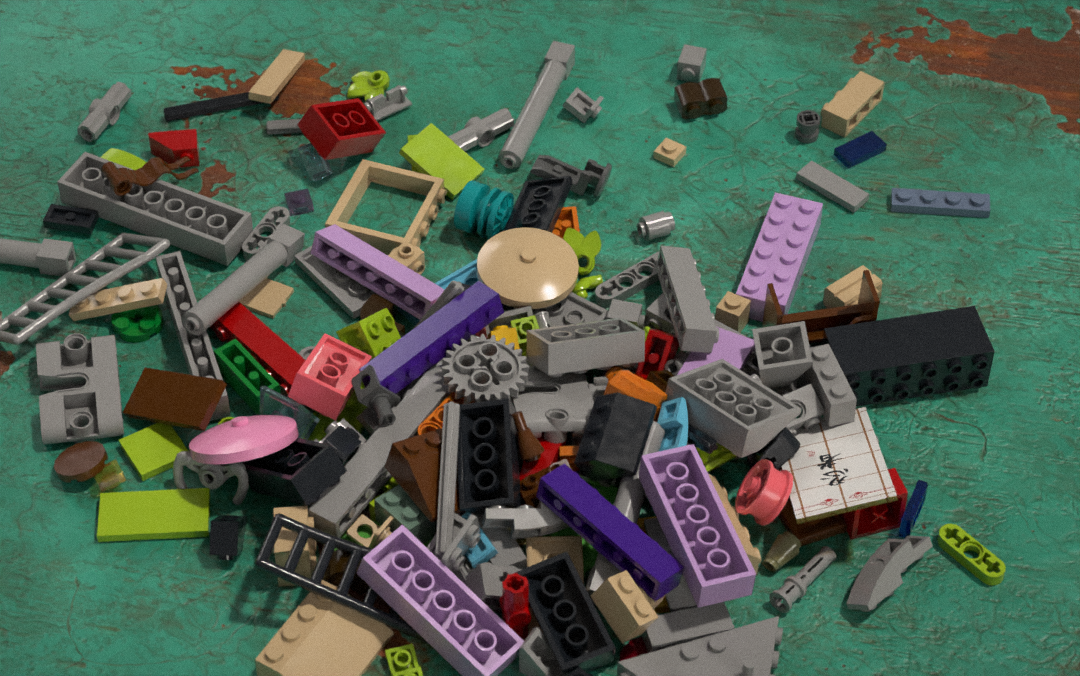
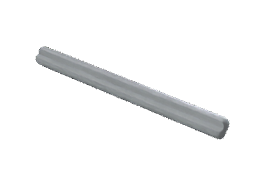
M454 402L445 404L443 411L435 554L439 557H443L453 542L460 405Z

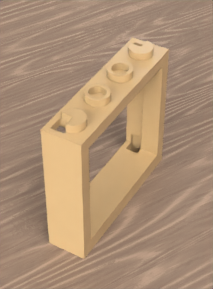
M362 159L327 219L325 228L336 224L386 255H389L394 248L400 246L404 241L420 248L423 236L426 237L429 232L431 221L437 218L440 204L445 203L447 190L444 189V179ZM371 182L427 196L404 238L347 224Z

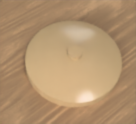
M514 228L500 232L491 237L482 246L477 258L478 280L499 293L502 304L514 308L531 306L532 309H540L552 306L565 299L572 292L578 279L579 264L572 247L559 236L542 229Z

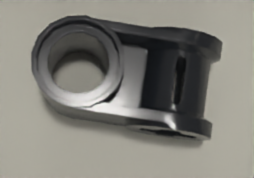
M785 427L760 451L748 455L747 462L749 466L753 467L760 460L768 459L773 463L774 468L779 470L799 450L800 442Z

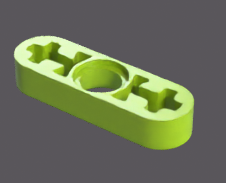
M945 524L940 528L937 540L940 548L983 583L994 586L1003 581L1006 566L1002 560L958 525ZM972 550L975 551L979 555V557L973 559L968 558L967 556H965L964 552Z

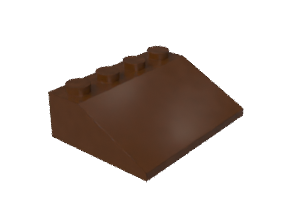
M442 428L392 443L384 466L430 522L437 521ZM458 461L454 511L456 514L464 512L459 508Z

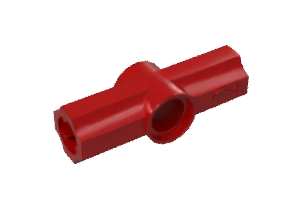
M513 573L508 574L507 578L502 581V596L499 602L502 608V620L524 641L528 637V624L531 621L528 609L529 584L526 577Z

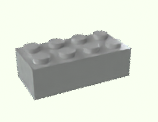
M622 317L527 330V361L549 377H561L563 373L568 372L583 374L588 369L595 368L597 370H609L611 366L616 365L631 367L637 362L645 361V331Z

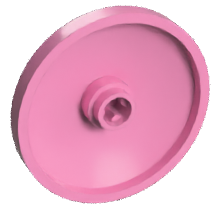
M240 416L200 433L191 440L189 449L192 459L198 463L212 465L238 463L277 452L292 444L298 438L299 433L296 421L287 416Z

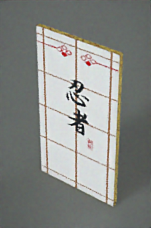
M866 407L855 410L854 422L829 427L825 418L821 417L818 425L810 429L802 427L796 430L797 433L794 436L800 442V448L781 467L782 470H787L793 475L790 499L797 524L898 500Z

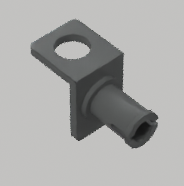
M368 365L352 378V385L358 401L376 412L379 424L389 426L396 420L392 407L400 402V397L380 385L374 367ZM370 376L369 385L361 389L362 379Z

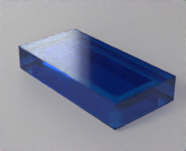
M870 131L834 148V155L847 168H850L886 151L887 144L873 131Z
M918 479L902 516L898 536L906 538L911 535L926 499L928 482Z

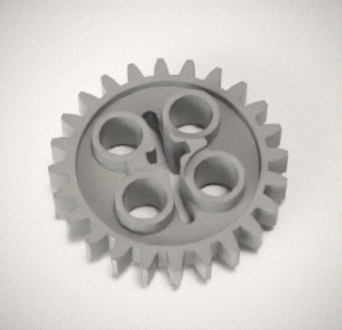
M481 334L480 340L471 335L470 342L462 338L460 346L452 344V351H446V358L442 360L441 376L443 377V384L448 385L449 393L455 392L456 400L465 397L464 404H468L471 400L477 403L507 398L510 400V396L518 398L519 391H524L525 384L528 382L529 365L526 364L527 357L522 356L521 349L514 350L515 343L506 345V338H502L498 342L495 341V335H492L490 340L486 339L484 334Z

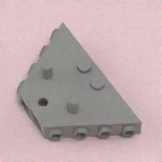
M779 616L619 661L617 662V676H776L771 674V668L777 669L780 651H775L774 649L775 644L781 645L783 628L778 627Z

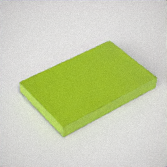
M432 123L403 146L399 152L402 157L422 174L444 179V189L447 190L446 195L452 200L462 192L469 181H475L485 170Z

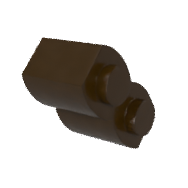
M709 78L698 83H683L674 87V100L683 119H694L704 114H719L727 110L728 97L718 78Z

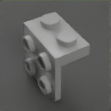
M454 513L453 542L443 557L436 556L435 554L436 535L427 547L452 573L454 571L458 572L466 560L464 555L469 548L473 549L481 538L477 517L471 514L466 520Z

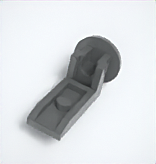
M539 155L530 173L543 179L571 176L573 182L571 191L583 196L588 185L596 187L593 196L598 197L609 180L612 165L607 163L606 167L597 164V161L589 158L585 169L581 170L549 155Z

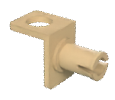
M361 515L347 530L346 534L359 545L374 549L392 534L390 526L394 518L390 516L379 527L365 515ZM360 526L369 527L372 530V536L370 538L360 537L357 533V528Z

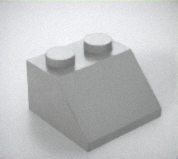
M805 321L752 329L759 376L762 384L766 387L788 386L813 365Z

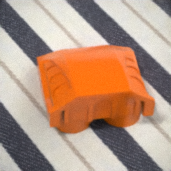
M620 370L607 383L604 395L621 393L655 404L657 407L653 420L657 422L662 403L668 396L652 382L638 377L629 370Z

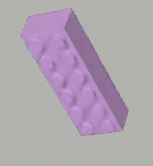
M780 193L774 194L736 292L737 295L751 300L749 319L763 322L767 284L773 283L782 314H788L821 225L823 203Z
M694 444L642 455L638 477L675 558L684 566L682 574L697 607L700 608L752 595L756 573Z
M403 525L363 557L357 574L462 676H497L518 657L519 648L524 641Z

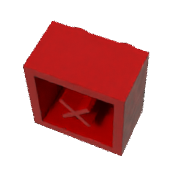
M895 468L888 469L897 496L839 509L840 515L847 524V533L851 540L902 527L908 491Z

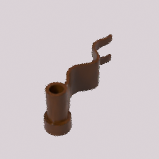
M154 157L137 170L117 168L113 162H107L101 168V172L108 179L111 189L117 196L129 193L132 189V184L148 186L166 173L173 175L177 180H183L199 172V170L192 168L179 174L171 171L190 161L188 157H183L172 164H167L161 158Z

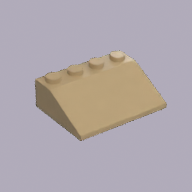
M324 580L321 582V584L334 590L338 588ZM310 592L255 659L257 676H362L394 633L381 622Z

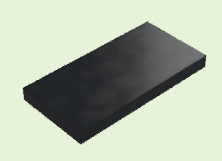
M571 176L525 181L503 231L514 228H537L552 233L573 184Z

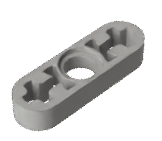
M281 206L271 208L242 243V252L245 260L248 261L267 245L268 237L261 236V233L267 231L273 233L283 224L290 225V214L287 208Z

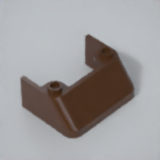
M863 270L858 304L792 314H782L773 283L767 284L762 328L805 321L808 341L811 344L822 342L824 328L876 321L880 300L869 270Z

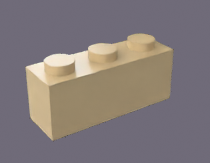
M860 71L854 78L849 79L847 85L842 90L837 91L829 103L824 104L821 110V126L845 138L882 100L885 82Z

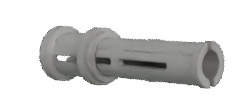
M823 546L795 576H788L783 582L784 585L769 595L770 602L774 608L782 613H787L792 608V603L796 599H801L806 594L807 587L835 561V552L830 547Z

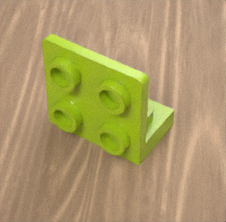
M387 308L336 331L340 341L372 356L371 360L401 338L394 319Z

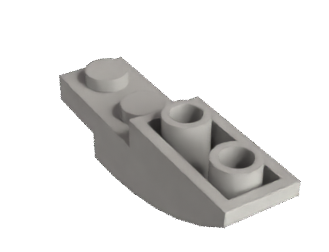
M539 501L537 508L530 505H522L517 508L494 505L486 508L482 517L483 529H510L511 539L543 536L570 527L541 501Z
M907 536L904 539H887L872 554L859 573L846 603L848 609H858L862 612L871 611L885 597L892 595L894 590L903 583L900 574L905 572L911 563L921 559L924 556L923 554L932 547L930 537Z

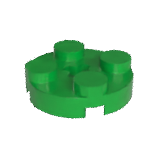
M159 304L113 313L111 316L115 334H119L122 340L131 343L149 340V336L155 332L157 335L164 325L163 313ZM141 318L139 322H134V319Z

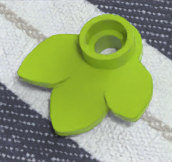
M378 70L374 72L362 71L351 77L353 84L347 91L348 99L364 97L366 102L367 99L380 94L384 95V91L388 88L390 82L388 73Z
M567 228L563 240L572 247L578 261L580 258H586L587 260L585 267L579 266L578 274H589L594 269L595 257L601 250L600 236L596 230L584 237L579 231Z

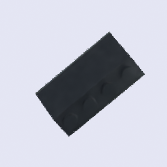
M509 398L460 405L457 461L459 508L461 511L484 514L486 508L494 505H503L506 508L521 506L517 429L512 418V414L516 412V409Z
M567 551L515 572L522 577H526L528 580V603L562 673H571L578 667L588 673L614 662L616 648Z

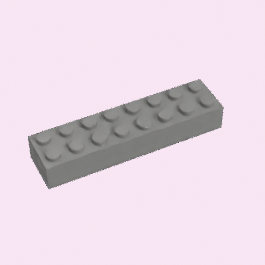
M84 152L57 181L61 203L76 208L97 210L100 218L150 237L168 239L171 245L226 266L240 252L242 243L253 231L251 213L157 179L148 186L132 184V189L129 193L117 196L111 189L110 182L101 172L102 166L111 161ZM114 163L117 168H128Z

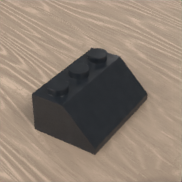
M621 393L596 396L574 464L593 482L636 475L657 410L655 404Z

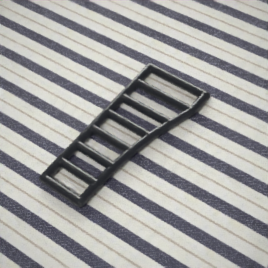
M276 514L255 561V566L258 569L428 643L405 620L400 619V615L392 607L389 613L373 607L378 594L370 586L363 602L347 595L361 558L366 556L373 548L335 537L283 514ZM282 527L298 534L284 567L269 561ZM308 538L324 544L311 578L295 572ZM334 549L351 554L337 590L321 584Z

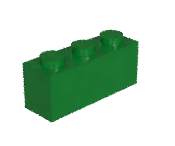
M236 339L214 350L222 378L257 415H266L282 406L280 385Z

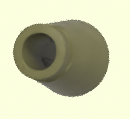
M785 531L783 534L777 535L762 562L764 567L770 572L775 573L799 554L801 542L790 532Z

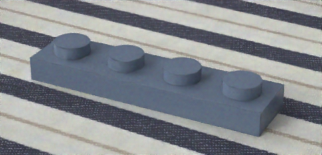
M892 188L891 212L989 218L990 194Z

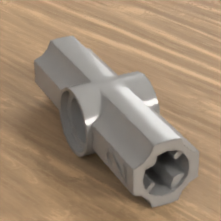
M117 82L112 85L102 99H94L90 105L88 116L77 128L78 134L85 141L92 142L97 139L108 124L114 125L119 119L120 109L132 96L131 89L125 83Z
M504 108L483 119L479 117L471 118L466 123L464 129L448 137L464 151L476 145L486 147L491 144L495 135L513 127L514 119L510 111Z

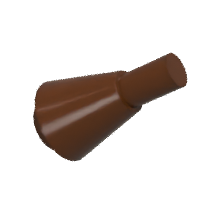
M522 411L513 413L512 418L517 429L519 460H525L527 463L538 460L545 449L531 429L527 427Z

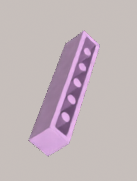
M336 224L315 232L311 250L312 255L420 320L445 290Z

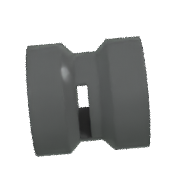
M804 110L798 113L796 119L797 127L795 129L796 139L802 143L815 142L819 136V114L812 110Z

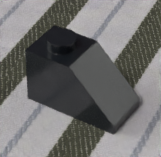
M340 425L322 443L331 445L344 465L357 452L362 441L359 440L360 436L355 430L350 427L345 429Z
M219 515L211 521L210 555H217L219 560H234V556H238L242 552L247 516Z

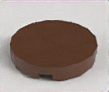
M96 441L77 443L64 450L57 457L54 469L59 479L64 482L72 483L71 480L77 479L78 482L86 481L103 470L105 460L108 461V455L104 446Z

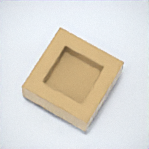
M665 138L654 150L653 158L674 167L686 154V146Z

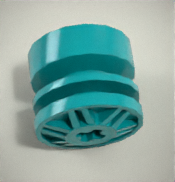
M473 180L469 181L463 188L455 208V228L471 234L478 232L480 237H487L488 239L503 232L514 207L513 194L507 191L502 192L498 188L490 191V187L486 184Z

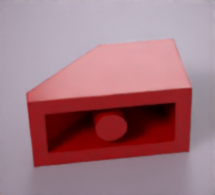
M196 129L148 133L151 154L161 158L168 164L175 163L183 157H188L190 161L184 163L181 167L200 166Z
M649 329L645 341V361L638 363L635 374L646 380L649 371L665 370L666 362L672 360L677 353L679 347L677 336L660 330Z

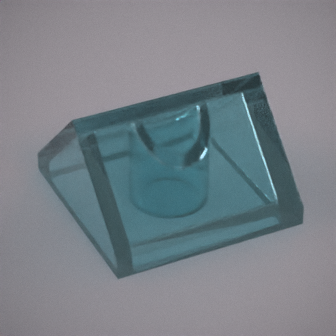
M266 386L260 387V415H280L293 418L297 423L298 438L308 440L320 419L303 405Z

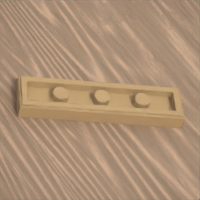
M283 49L251 88L249 99L271 104L305 61V53Z

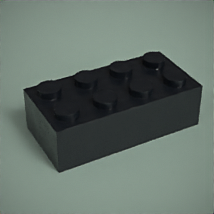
M297 438L292 444L277 452L242 462L246 467L248 483L253 492L306 506L318 501L320 494L328 487L336 485L340 481V477L347 471L331 445Z

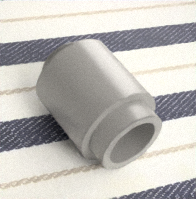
M660 211L640 217L636 227L639 236L649 241L669 235L675 229V222L670 212Z

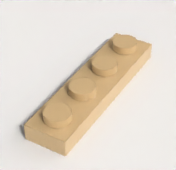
M163 278L100 290L70 308L69 316L73 321L163 304L168 284Z

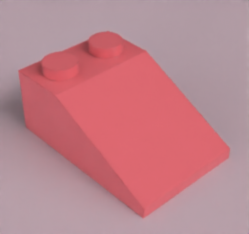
M324 333L297 372L288 397L301 405L321 413L323 416L336 420L354 391L351 382L352 378L360 373L359 369L367 364L372 356Z

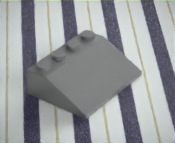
M724 359L669 378L665 392L668 396L664 400L666 402L683 397L687 405L688 423L717 440V443L741 458L760 451L801 413L800 407Z

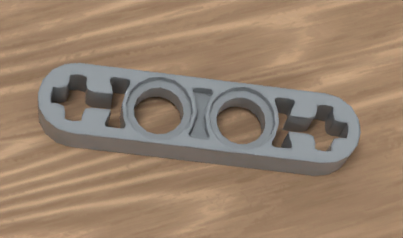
M659 251L598 285L595 289L596 304L603 308H610L612 299L624 301L659 281L656 270ZM641 271H649L652 274L649 276H642L639 273ZM630 282L632 285L630 287H622L620 283Z

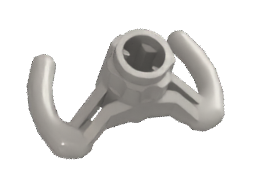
M182 451L176 455L173 463V478L177 489H188L184 481L183 466H187L198 473L201 483L210 489H217L231 476L235 475L238 478V489L233 498V503L240 505L243 502L249 486L248 473L243 463L202 464L194 461L191 453L188 451Z

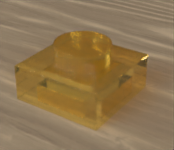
M116 459L106 463L103 470L94 476L101 492L113 489L126 481Z

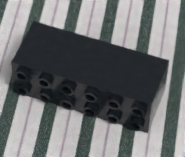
M975 306L824 328L822 345H830L857 399L856 407L988 386L995 352Z

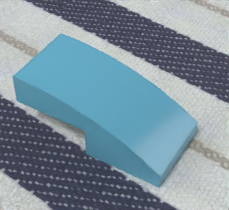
M680 397L663 402L657 423L664 429L665 434L659 452L687 446L688 438L686 400Z

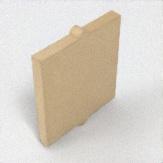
M266 278L239 302L248 310L274 319L281 308L286 307V302L294 293V288Z

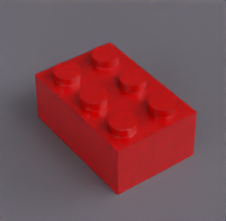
M359 98L311 105L297 124L305 138L311 142L317 153L324 160L370 153L386 134L385 130Z

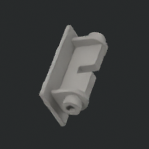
M397 85L395 88L386 91V97L380 94L367 99L364 105L378 121L411 106L412 103L405 97L408 94L407 88L404 85Z

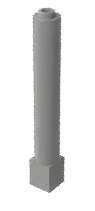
M557 41L552 42L544 58V67L499 154V161L506 168L516 169L520 167L562 81L567 80L575 64V45Z
M286 224L280 226L268 237L267 245L182 316L184 328L193 335L202 334L281 265L287 267L295 260L294 255L303 250L305 233Z
M0 238V263L34 267L39 268L40 274L63 276L73 269L76 262L73 242L44 239L42 243Z
M655 421L652 423L643 455L659 452L665 431ZM639 468L636 475L622 477L613 504L635 524H637L646 495L638 477ZM599 552L585 585L589 596L607 578L621 573L618 568Z

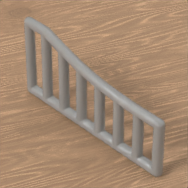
M129 233L120 234L0 321V341L15 345L21 344L82 300L150 262L169 248L170 241L164 238ZM125 243L149 246L151 248L146 252H141L135 250L122 249L119 247H121ZM107 256L130 260L123 265L100 262ZM88 270L107 273L100 278L82 276ZM68 284L85 286L77 292L63 289ZM50 297L64 300L56 306L43 303ZM31 311L43 313L36 320L24 317ZM12 325L24 328L17 334L4 332Z

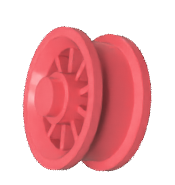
M768 459L760 460L750 469L740 485L735 500L736 511L741 515H752L755 522L761 526L768 525L784 508L792 490L793 475L787 470L779 471L775 469L773 463Z

